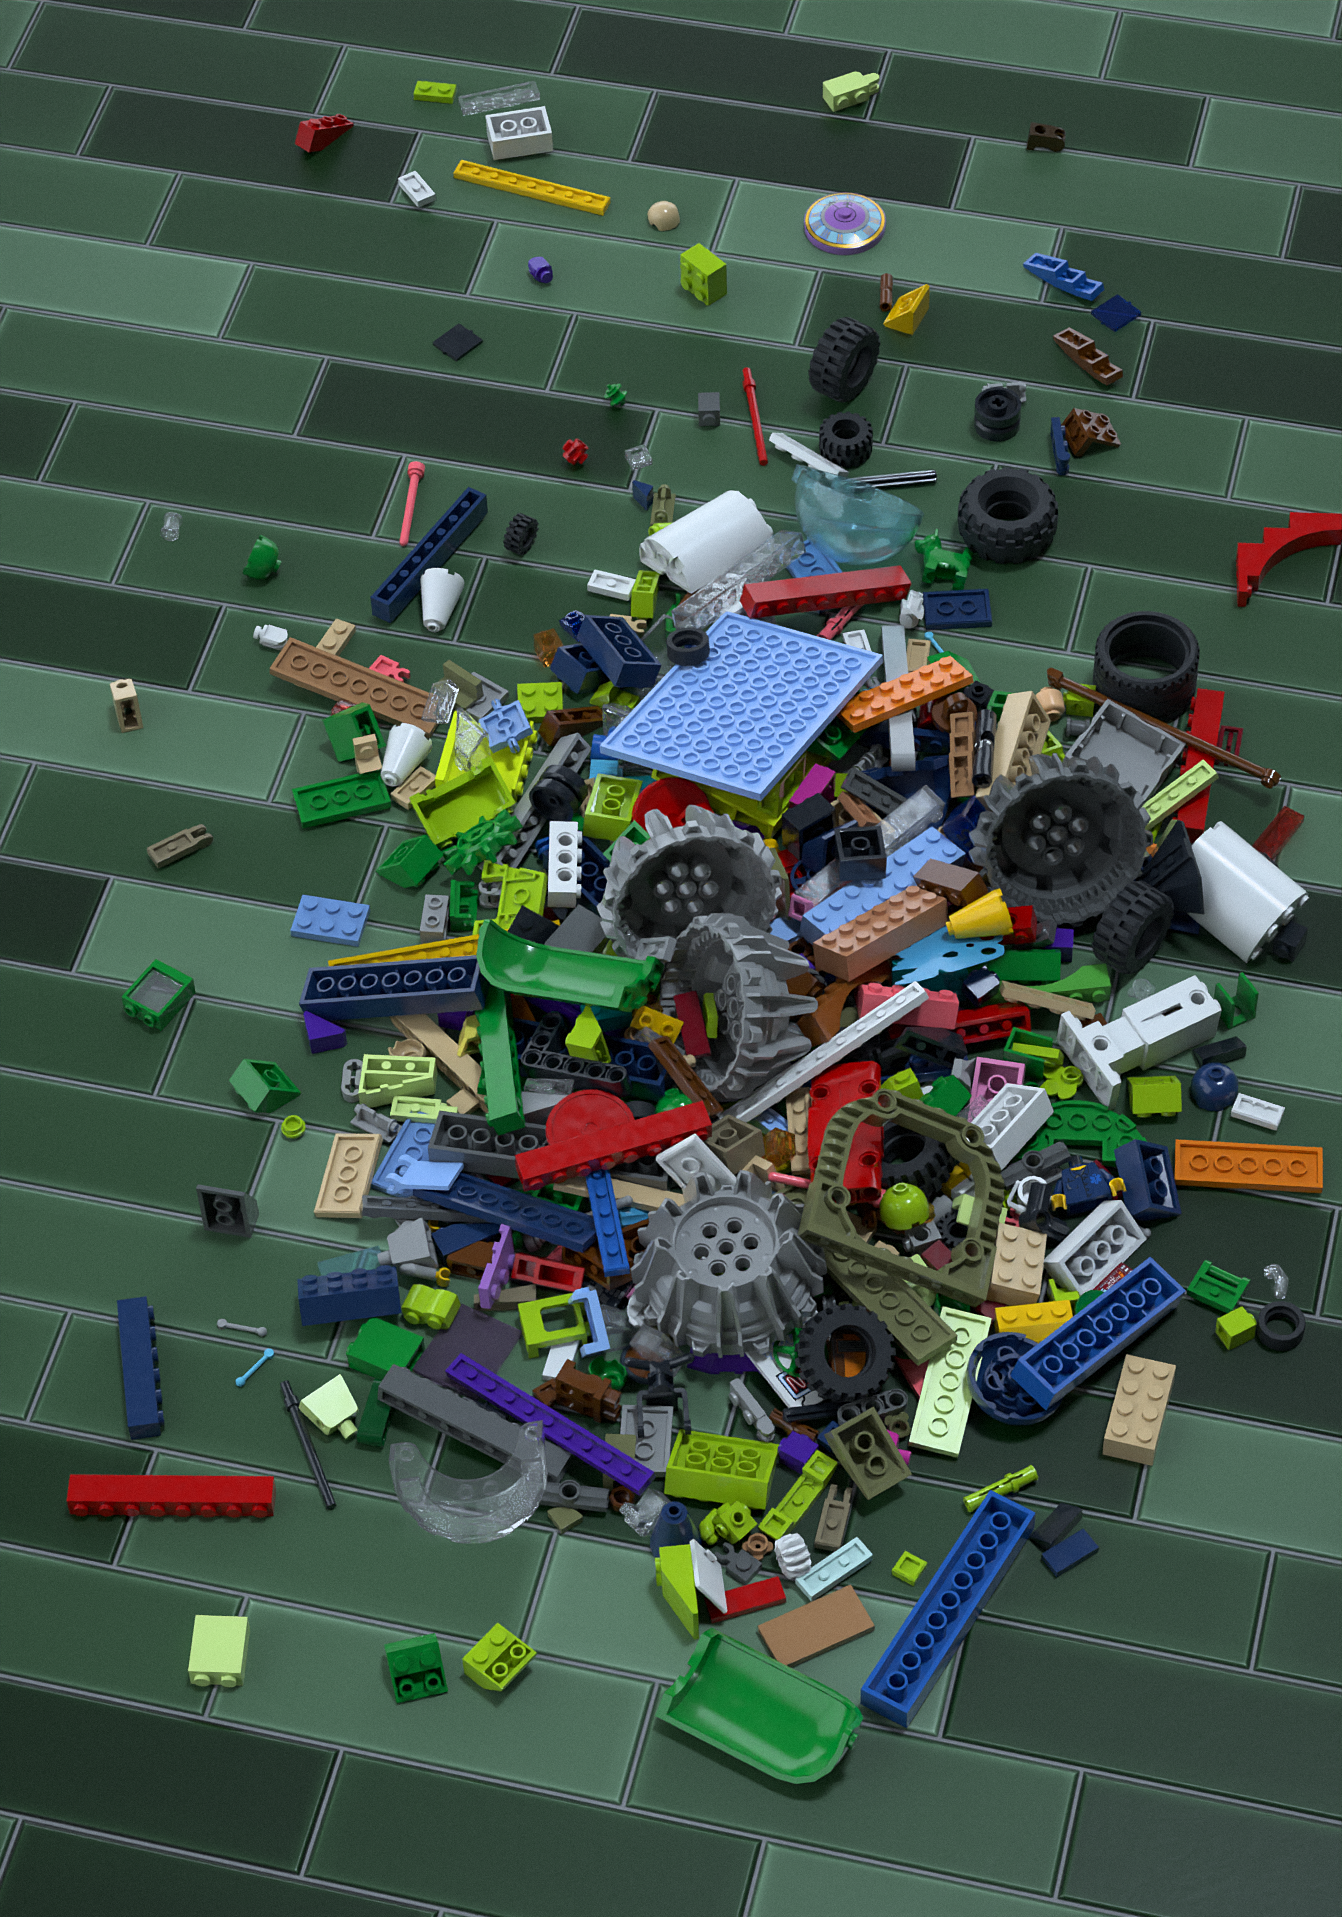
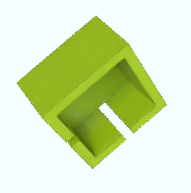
M700 243L680 254L681 285L685 290L695 294L698 300L708 306L727 295L726 263Z

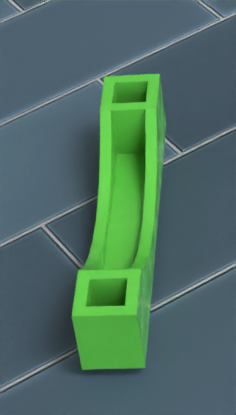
M1106 963L1082 966L1072 975L1052 984L1025 986L1084 1002L1110 1000L1111 984ZM999 990L996 995L980 1007L1007 1003L1009 1001L1002 997ZM966 998L968 1009L976 1008L969 1001V999ZM1024 1002V1004L1027 1006L1029 1010L1033 1009L1032 1007L1028 1006L1026 1002Z

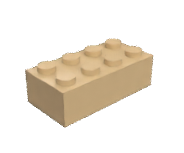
M1126 1354L1104 1437L1103 1455L1153 1466L1174 1384L1176 1365Z

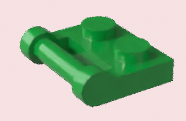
M1205 1260L1189 1285L1186 1295L1225 1313H1229L1236 1309L1244 1293L1249 1289L1251 1280L1246 1277L1240 1278L1213 1266V1262ZM1208 1274H1209V1275H1212V1276H1214V1277H1216V1278H1218V1279H1220V1280H1223V1281H1225V1282H1227V1283H1229V1284H1232V1285L1236 1286L1237 1288H1234V1287H1232V1286H1230V1285H1227V1284H1225V1283H1223V1282H1221V1281H1219V1280H1216V1279H1214V1278L1208 1276Z

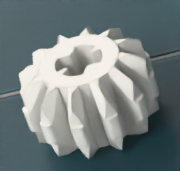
M798 1533L785 1535L775 1541L774 1551L777 1556L776 1559L782 1573L788 1579L803 1576L811 1571L810 1553L804 1543V1539Z

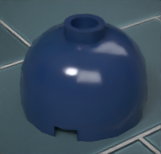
M1213 1062L1208 1063L1196 1070L1191 1080L1190 1095L1197 1101V1105L1200 1108L1208 1111H1222L1224 1107L1229 1105L1231 1107L1235 1103L1239 1090L1238 1079L1233 1070L1227 1065Z

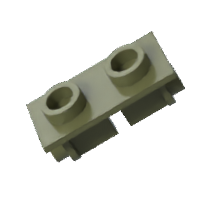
M666 484L658 488V493H654L650 526H653L654 523H671L673 521L676 494H671V489Z

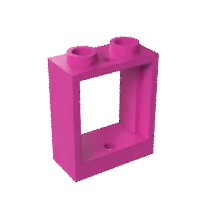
M815 763L790 798L789 809L817 793L821 794L829 803L835 801L836 772Z

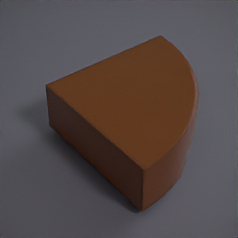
M554 1378L532 1390V1395L535 1399L550 1408L556 1403V1382Z

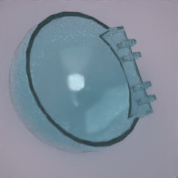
M799 464L795 467L791 480L797 483L795 489V511L800 527L809 542L819 552L834 561L853 566L873 565L886 561L901 552L912 541L923 522L925 514L918 507L875 488L869 483Z

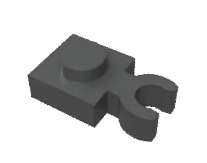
M725 1542L723 1544V1550L728 1553L727 1555H721L717 1551L715 1553L716 1561L722 1565L728 1564L726 1572L744 1585H748L762 1569V1563L743 1549L738 1554L735 1553L733 1546Z

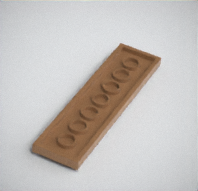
M291 637L270 667L271 675L350 707L361 702L370 704L375 717L400 726L402 723L414 725L425 732L424 736L427 738L432 736L450 707V701L447 700V705L444 704L445 713L441 711L437 721V706L440 707L438 696Z

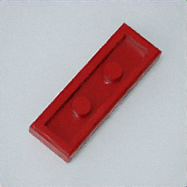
M778 1576L725 1591L727 1613L725 1614L707 1597H704V1603L711 1623L786 1603V1596Z

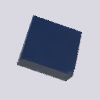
M633 480V498L648 511L654 499L653 486Z

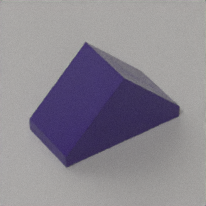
M308 1011L304 1012L305 1028L312 1054L343 1048L347 1045L345 1029Z

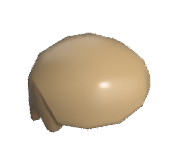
M657 202L648 210L647 215L651 226L655 224L659 231L671 230L680 223L678 209L671 202Z
M407 1039L401 1042L396 1041L393 1049L388 1047L390 1056L426 1057L424 1045L415 1039Z

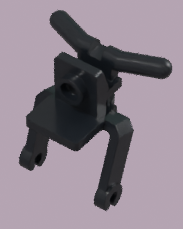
M692 1353L663 1360V1362L647 1361L632 1357L625 1358L624 1364L626 1367L650 1371L647 1374L649 1390H640L636 1395L638 1438H644L642 1401L646 1400V1405L673 1406V1412L678 1411L679 1397L683 1401L685 1435H692L687 1391L684 1388H674L673 1372L670 1371L692 1363L695 1359Z

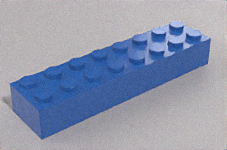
M1149 1257L1019 1358L1010 1376L1047 1410L1174 1310L1180 1303L1186 1290Z

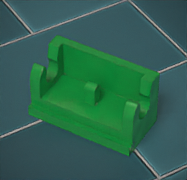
M451 880V931L473 930L474 922L477 921L478 890L464 889L467 887L473 888L474 882Z

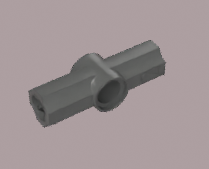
M1057 1142L1039 1152L1035 1150L1028 1151L1023 1155L1022 1160L1003 1168L1001 1175L1004 1179V1190L1009 1191L1013 1189L1017 1180L1022 1181L1029 1176H1037L1043 1179L1046 1172L1071 1161L1065 1144Z
M533 1480L530 1504L567 1507L576 1511L582 1509L607 1512L610 1489L580 1486L574 1480H566L562 1483ZM574 1495V1497L568 1498L566 1496Z

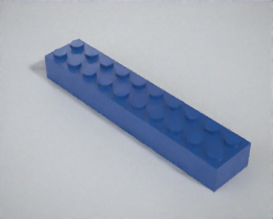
M992 1490L988 1492L862 1686L861 1705L907 1729L1035 1528V1512Z

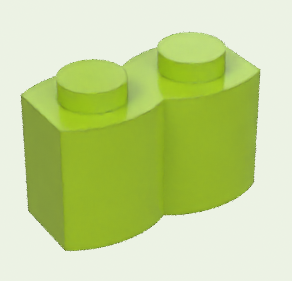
M414 1284L401 1310L404 1318L411 1324H428L431 1328L437 1330L449 1329L461 1304L455 1293L441 1289L434 1290L425 1285Z

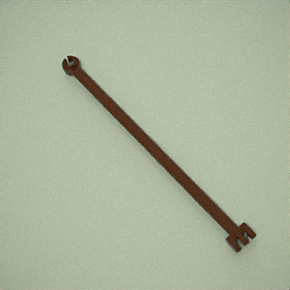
M1047 669L1048 684L1055 689L1061 690L1064 688L1101 706L1109 699L1132 712L1147 724L1165 731L1186 745L1262 779L1261 784L1268 789L1276 787L1281 780L1280 774L1273 769L1262 768L1064 677L1063 672L1057 669Z

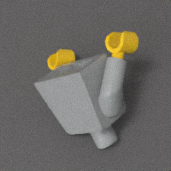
M423 1218L404 1221L393 1233L388 1235L389 1250L377 1254L380 1265L393 1264L401 1275L428 1280L436 1278V1283L439 1286L447 1287L450 1279L443 1278L442 1276L449 1277L450 1270L445 1267L436 1271V1268L439 1267L434 1242L431 1237V1233L441 1228L438 1226L439 1221L428 1220V1223H426Z

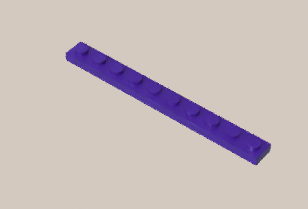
M460 1353L445 1370L449 1378L639 1496L656 1478L654 1471L466 1355Z

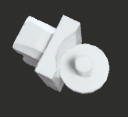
M910 590L908 599H902L899 620L900 624L904 625L905 628H914L918 624L919 619L922 620L923 594Z

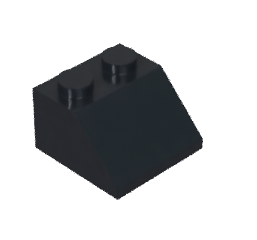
M522 905L507 932L544 945L559 925Z

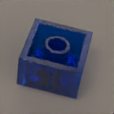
M972 795L954 808L942 826L945 836L966 853L965 857L971 863L973 861L969 851L976 846L971 841L969 833L977 828L980 814L987 811L975 795Z

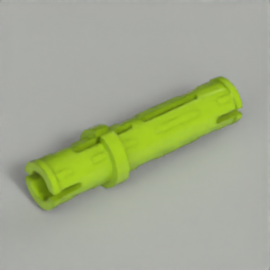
M1029 1465L1014 1474L1008 1473L1004 1479L963 1497L964 1504L969 1512H973V1510L979 1508L990 1490L1002 1496L1010 1492L1016 1493L1019 1491V1488L1037 1481V1472L1032 1465Z

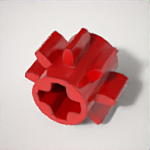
M576 438L574 442L569 439L563 445L562 449L565 452L562 455L569 463L575 465L578 461L582 464L588 458L586 453L588 447L580 439Z

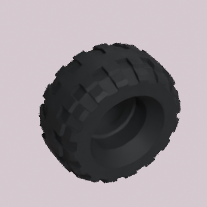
M1002 467L1000 470L991 469L985 471L984 475H978L972 479V482L967 485L960 496L958 504V530L960 536L963 537L964 543L973 553L977 552L980 558L987 561L990 559L999 564H1005V562L1017 564L1022 563L1025 559L1031 560L1043 552L1051 544L1053 535H1056L1058 502L1055 501V494L1041 477L1036 474H1030L1028 470ZM1000 516H1013L1021 520L1002 521L995 518Z

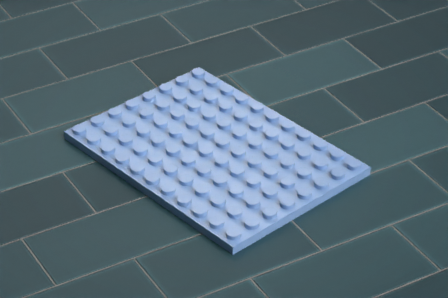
M725 611L706 631L710 646L708 658L702 663L693 666L675 664L600 745V753L761 801L883 663V655Z

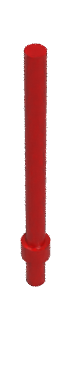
M746 367L742 370L744 377L743 388L747 393L759 463L764 466L768 464L755 395L756 384L755 380L752 379L751 369Z

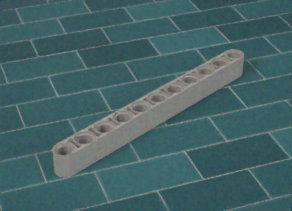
M883 625L881 627L885 682L894 680L903 674H908L904 625ZM910 709L888 719L892 772L915 771V748Z

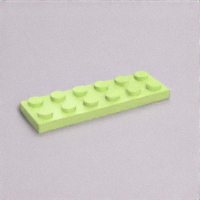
M942 1307L940 1318L958 1337L955 1343L929 1359L908 1446L958 1458L973 1398L967 1385V1364L974 1348L987 1338L992 1318ZM981 1357V1359H980V1361H979V1363H978V1365H977V1369H976V1381H977V1377H978V1373H979V1369H980V1364H981L982 1357Z

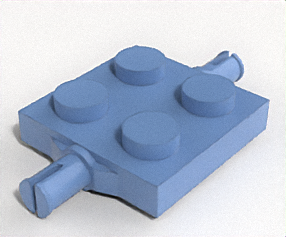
M495 699L496 704L492 700L491 705L494 711L479 719L491 751L495 753L509 746L512 753H516L515 748L519 752L520 747L517 741L533 734L521 703L517 700L509 705L502 706L499 699Z

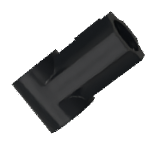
M1033 1182L1030 1187L1026 1211H1023L1019 1216L1020 1228L1047 1234V1239L1061 1243L1068 1236L1070 1228L1067 1226V1222L1051 1216L1048 1212L1052 1186L1046 1183Z

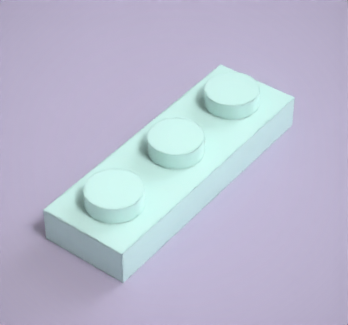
M856 1537L813 1566L810 1572L795 1578V1584L812 1602L871 1562L873 1554Z

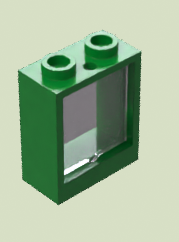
M155 959L121 998L126 1014L131 1017H137L147 1026L155 1027L162 1031L193 997L196 991L193 978Z

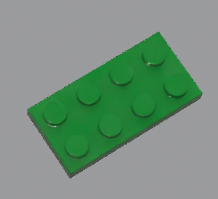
M381 770L353 774L292 789V795L303 828L391 808L387 788L381 778Z

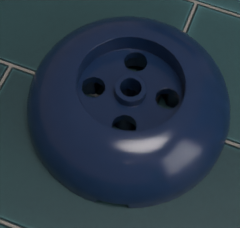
M1002 1332L982 1340L974 1348L969 1358L966 1378L971 1396L986 1414L1000 1422L1018 1426L1041 1422L1057 1410L1063 1398L1045 1410L1010 1376L1018 1359L1039 1343L1025 1338L1026 1335L1022 1333ZM981 1357H982L981 1364H980V1369H979V1373H978V1377H977V1381H976V1369H977V1365H978V1363H979V1361H980V1359H981Z

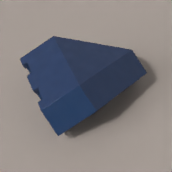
M949 755L930 756L923 758L924 760L915 761V771L892 772L891 766L883 768L874 767L861 771L930 812L920 833H916L865 803L895 831V846L898 849L933 826L938 830L942 826L952 799Z

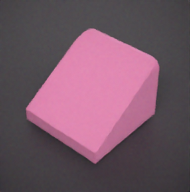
M792 894L788 916L802 921V915L814 908L812 901Z

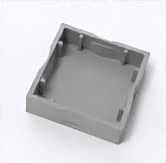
M1107 699L1093 717L1089 728L1079 736L1067 752L1062 766L1067 767L1068 761L1072 756L1086 760L1096 756L1103 767L1113 764L1120 774L1118 783L1122 784L1129 781L1136 791H1139L1146 803L1154 796L1175 767L1186 744L1165 731L1147 724L1132 712Z

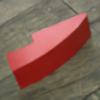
M519 1252L515 1253L511 1278L574 1292L582 1288L585 1268Z

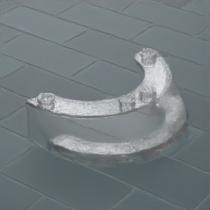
M543 1420L523 1424L518 1431L515 1450L506 1464L496 1472L478 1479L463 1480L446 1476L427 1463L415 1444L410 1442L391 1444L389 1465L394 1489L403 1509L418 1522L421 1528L434 1536L438 1534L449 1538L452 1542L484 1543L502 1538L514 1532L516 1527L525 1520L528 1521L534 1514L546 1489L548 1466Z

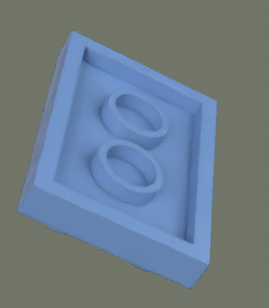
M302 895L290 930L291 936L359 947L370 914V905Z

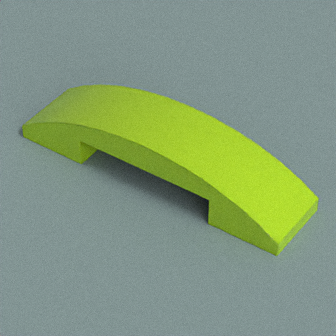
M816 1450L802 1468L803 1474L776 1509L772 1508L757 1527L758 1530L774 1540L788 1535L821 1495L836 1470L838 1462Z

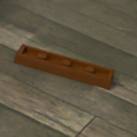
M667 1035L652 1040L648 1044V1047L683 1093L691 1099L692 1103L703 1100L710 1119L719 1116L724 1111Z

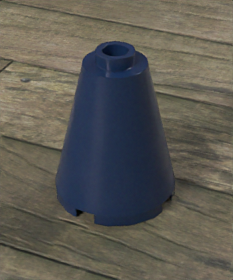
M669 1502L661 1510L650 1537V1547L655 1558L660 1557L659 1547L690 1544L692 1539H695L701 1545L700 1533L682 1503Z

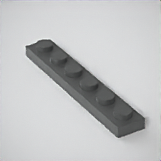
M362 1195V1216L370 1218L389 1217L396 1220L423 1218L424 1221L440 1220L445 1223L453 1221L466 1222L468 1224L489 1223L486 1220L469 1216L463 1212L448 1209L442 1205L420 1198Z

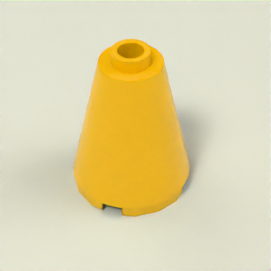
M1000 888L989 892L948 916L949 921L945 923L949 936L954 935L955 939L1014 933L1011 928L1013 926L1006 903L1001 898L1003 894Z

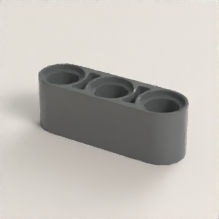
M891 1389L845 1404L838 1410L837 1424L842 1425L847 1422L845 1421L846 1419H852L874 1407L884 1426H886L884 1419L887 1415L896 1416L900 1412H908L907 1394L901 1389Z

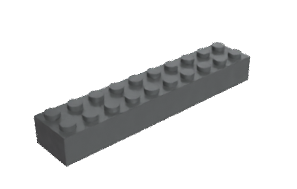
M439 1110L428 1145L429 1161L460 1162L464 1164L462 1171L520 1179L515 1166V1155L549 1145L546 1138V1125L525 1123L524 1128L498 1135L494 1127H489L486 1117ZM648 1155L638 1158L632 1163L624 1162L609 1169L612 1179L666 1191L671 1190L673 1178L657 1163L656 1156Z

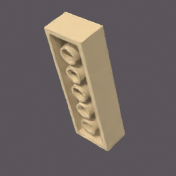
M1033 691L1012 693L1007 696L995 736L993 782L1001 774L1014 785H1016L1015 778L1024 773L1032 776L1029 757L1041 754L1051 722ZM992 784L986 788H978L976 791L977 802L980 803L984 811L993 812L983 798L985 795L990 794Z

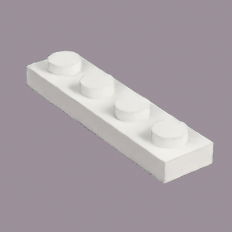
M771 434L769 441L776 444L775 448L783 452H790L793 459L809 463V468L826 473L825 477L830 480L847 478L848 471L785 434Z

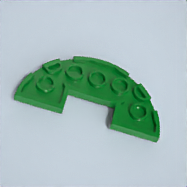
M1081 1100L1060 1101L1051 1104L1054 1112L1009 1163H1016L1022 1160L1023 1155L1028 1151L1035 1150L1039 1152L1057 1142H1063L1065 1145L1102 1146V1165L1117 1167L1114 1149L1134 1139L1146 1141V1139L1142 1137L1136 1129V1125L1123 1114L1118 1115L1110 1111L1106 1105Z

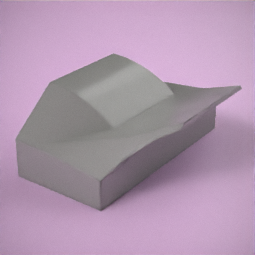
M955 1058L951 1075H954L971 1094V1081L974 1078L976 1058L968 1061Z

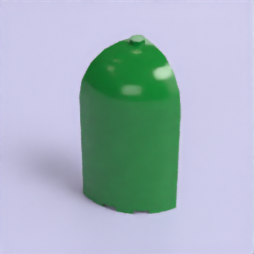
M485 919L479 929L476 958L481 973L493 986L515 995L632 1012V1009H640L647 1002L646 996L649 991H655L665 966L658 958L653 956H647L646 960H638L538 944L507 932L490 919Z
M710 1628L701 1634L696 1648L687 1663L691 1667L685 1677L679 1675L674 1684L664 1692L655 1715L768 1775L793 1784L815 1782L831 1772L839 1764L847 1750L855 1748L859 1740L857 1732L863 1720L859 1708L842 1694L714 1628Z

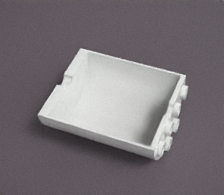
M730 490L644 539L645 541L640 544L639 548L640 560L659 574L663 575L666 573L670 581L692 594L774 545L772 538L774 533L772 528L766 524L752 499H747L739 491Z
M1220 821L1217 822L1213 829L1210 827L1192 845L1202 877L1204 914H1187L1247 963L1251 958L1255 960L1263 950L1261 947L1266 941L1270 943L1275 938L1279 925H1287L1294 916L1292 914L1297 907L1301 909L1307 903L1309 893Z

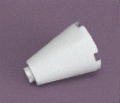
M431 568L425 570V574L421 575L423 624L429 631L438 632L445 628L461 595L465 582L456 572L454 575L448 574V569Z
M402 723L398 727L394 725L390 730L381 771V778L388 786L401 785L430 753L433 747L432 740L430 738L427 740L422 729L411 724Z

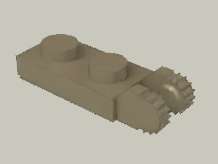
M199 824L147 847V854L159 869L199 848L203 849L211 845L214 838L209 833L205 834L206 827L203 824Z
M831 1484L828 1498H825L814 1548L837 1551L841 1548L849 1517L853 1488L847 1487L844 1492L843 1502L836 1501L837 1485Z

